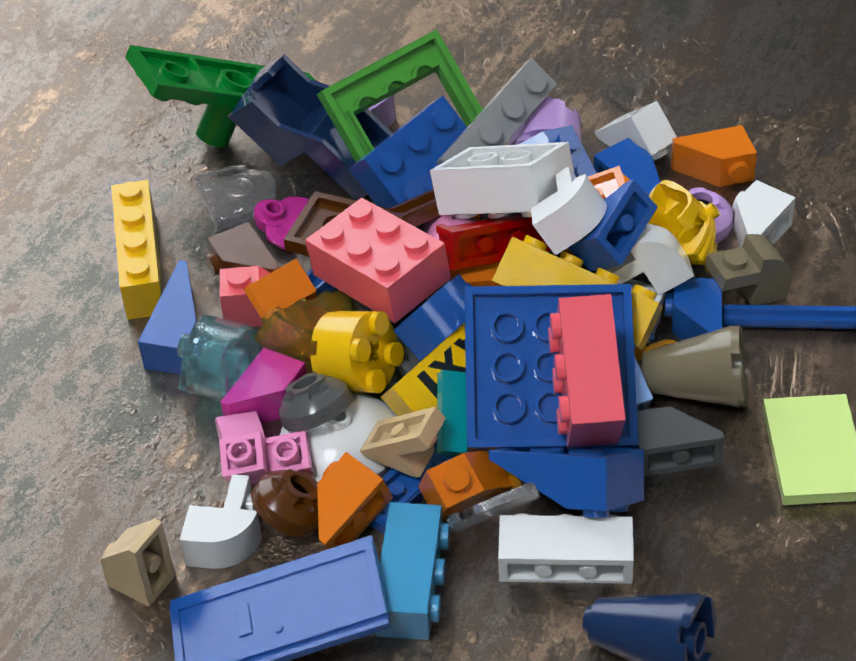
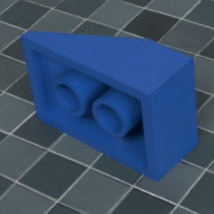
M561 447L530 448V451H519L515 448H499L489 451V460L563 507L583 510L584 517H609V512L628 511V505L644 501V449L592 447L565 450Z

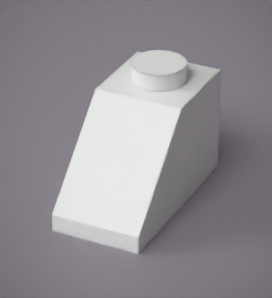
M658 101L620 116L594 132L597 138L609 147L626 138H630L639 147L644 148L652 156L653 161L668 153L666 146L672 143V138H676Z
M755 180L746 191L739 192L732 206V210L735 212L734 231L739 246L743 247L745 235L747 234L763 235L774 245L792 226L795 197L758 180Z

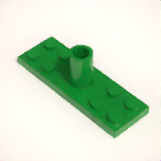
M134 45L129 46L125 56L134 69L135 74L141 79L149 94L160 101L180 100L195 106H199L201 103L207 104L195 134L206 144L219 148L228 146L236 128V124L228 116L260 69L265 67ZM304 72L310 79L315 80L310 73Z

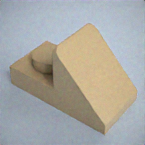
M432 407L377 421L360 452L366 458L412 477H420L434 453L435 448L433 445L438 438L437 433L446 418L437 407Z

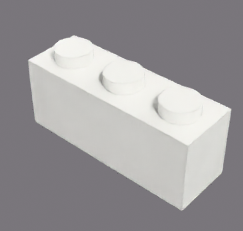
M523 513L500 515L499 581L632 584L634 561L633 517L609 515V517L589 518L570 514L533 516Z

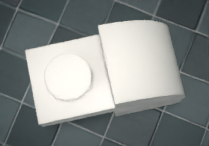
M569 166L555 174L558 191L531 207L533 226L555 255L591 232L601 221L607 210L606 202L586 174L576 177Z
M653 224L646 225L622 266L604 269L620 277L618 284H622L644 272L659 295L694 277L689 257L676 237L665 228Z
M232 474L223 508L189 505L180 537L186 566L212 569L226 568L241 563L256 551L262 540L258 513L251 500L252 489L249 476Z

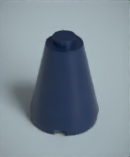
M701 593L598 598L592 606L586 608L583 615L582 628L587 633L590 643L628 661H710L712 653L704 652L706 638H715L716 610L713 599Z

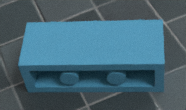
M389 503L380 568L392 628L377 632L375 636L429 640L431 622H439L441 595H435L436 585H444L446 560L440 558L441 549L448 550L450 544V523H443L442 505Z

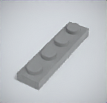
M533 58L529 59L436 163L440 165L469 147L504 145L553 90L557 83Z

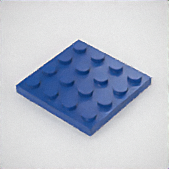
M631 284L464 287L467 452L482 450L489 452L499 448H515L519 451H530V448L561 447L565 450L592 447L638 448ZM611 294L625 411L624 427L619 444L567 448L566 434L558 435L556 409H559L558 397L562 396V393L554 394L552 368H554V355L558 353H550L548 328L550 327V314L557 313L559 298Z

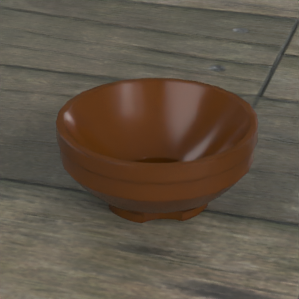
M292 469L270 471L265 473L252 488L251 500L255 510L266 523L276 530L290 536L302 538L310 537L319 530L318 482L308 473L296 472Z

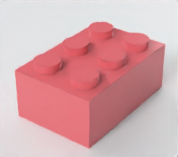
M360 198L305 239L315 276L373 311L387 313L389 320L393 323L399 321L451 279L444 242L364 198Z
M611 294L559 298L557 313L550 314V327L548 328L550 353H558L554 355V368H552L554 394L562 393V396L558 397L559 409H556L558 435L566 434L567 448L619 444L625 423V411Z

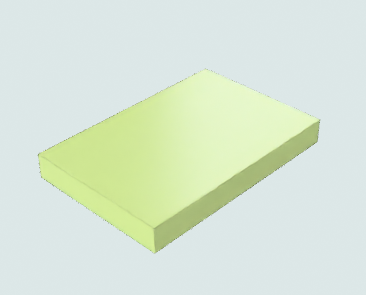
M846 394L763 399L762 410L782 504L799 505L856 501V431Z

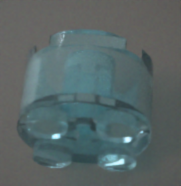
M202 315L191 333L183 334L178 343L177 354L182 358L179 389L190 394L221 401L262 350V339L259 331L252 329L253 327L247 324L211 315Z

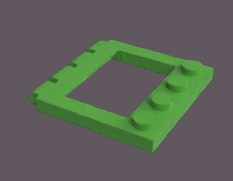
M437 29L317 94L355 162L374 148L357 120L356 115L434 72L437 74L467 127L483 110Z

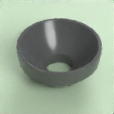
M317 372L305 374L297 381L290 383L286 388V394L279 409L284 429L292 432L318 427L344 412L351 404L353 396L346 383L338 378L324 376V374H318Z

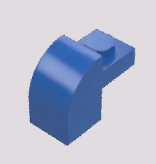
M459 274L393 330L420 361L465 322L464 287H471V285L466 283Z

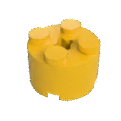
M333 311L324 314L316 324L311 342H317L316 355H310L313 372L344 381L351 392L381 393L390 382L395 367L401 365L404 358L403 346L400 342H397L396 334L393 331L394 328L389 321L387 313L383 311Z

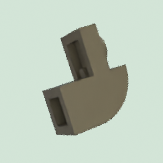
M759 234L745 235L743 247L707 254L705 266L722 291L739 288L750 305H762L787 299L792 272L767 237Z

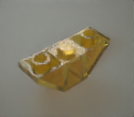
M327 290L314 299L307 301L303 298L284 309L280 306L275 307L262 318L263 326L253 338L262 346L305 362L306 365L311 364L310 355H316L317 342H311L316 324L328 312L352 311L351 297L340 290L332 293Z

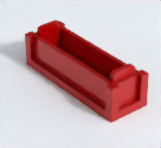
M521 213L454 226L436 225V233L439 234V240L445 243L449 269L453 271L500 262L512 237L523 241L525 236L528 235L546 243L533 226L532 217H522ZM547 246L545 252H550V251H552V250L549 248V246Z

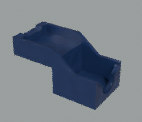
M283 54L260 69L228 117L280 166L305 152L356 201L367 196L366 191L348 169L356 162L317 96L320 91L326 89L329 85L310 79ZM369 109L356 115L357 120L374 148L392 134Z

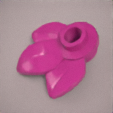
M295 196L287 197L281 201L272 199L262 200L254 207L253 217L255 223L260 230L266 233V238L269 242L285 250L284 238L309 199Z

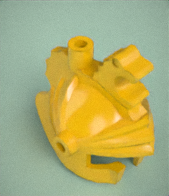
M669 180L661 181L649 194V197L658 208L648 224L663 227L671 232L689 257L690 263L693 265H704L705 270L709 272L705 263L707 254L718 252V244L715 242V219L721 215L720 211L712 202L706 205L698 201L687 189Z

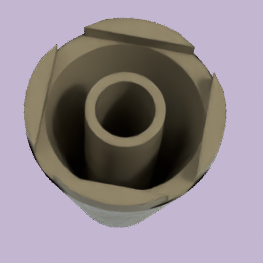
M731 325L643 352L642 360H637V363L650 393L732 407L747 406L746 352L741 325Z

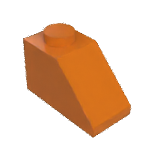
M742 125L672 138L671 167L673 171L718 187L753 181L755 178L757 151Z
M482 450L462 453L427 470L418 488L427 504L442 505V518L445 521L510 489L513 485L509 481L505 470L489 460L488 451Z
M347 452L338 461L331 463L325 469L322 479L317 483L319 541L325 550L355 541L393 498L384 479Z

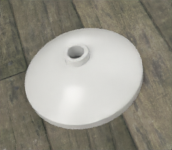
M351 392L353 400L344 412L327 423L305 430L309 436L313 468V475L311 476L317 482L322 479L325 469L331 463L338 461L345 452L349 453L380 477L391 469L386 465L364 457L360 452L377 421L397 416L385 402L366 393ZM282 426L280 435L293 433L292 431H287Z

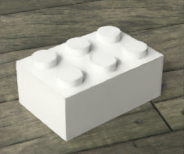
M569 142L469 147L431 169L430 174L439 215H455L456 219H468L478 214L488 213L489 218H501L511 213L521 212L522 217H532L531 207L558 191L555 174L568 166L573 173L574 169Z

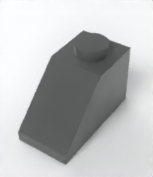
M671 406L637 411L639 444L637 449H644V477L722 465L724 446L722 431Z

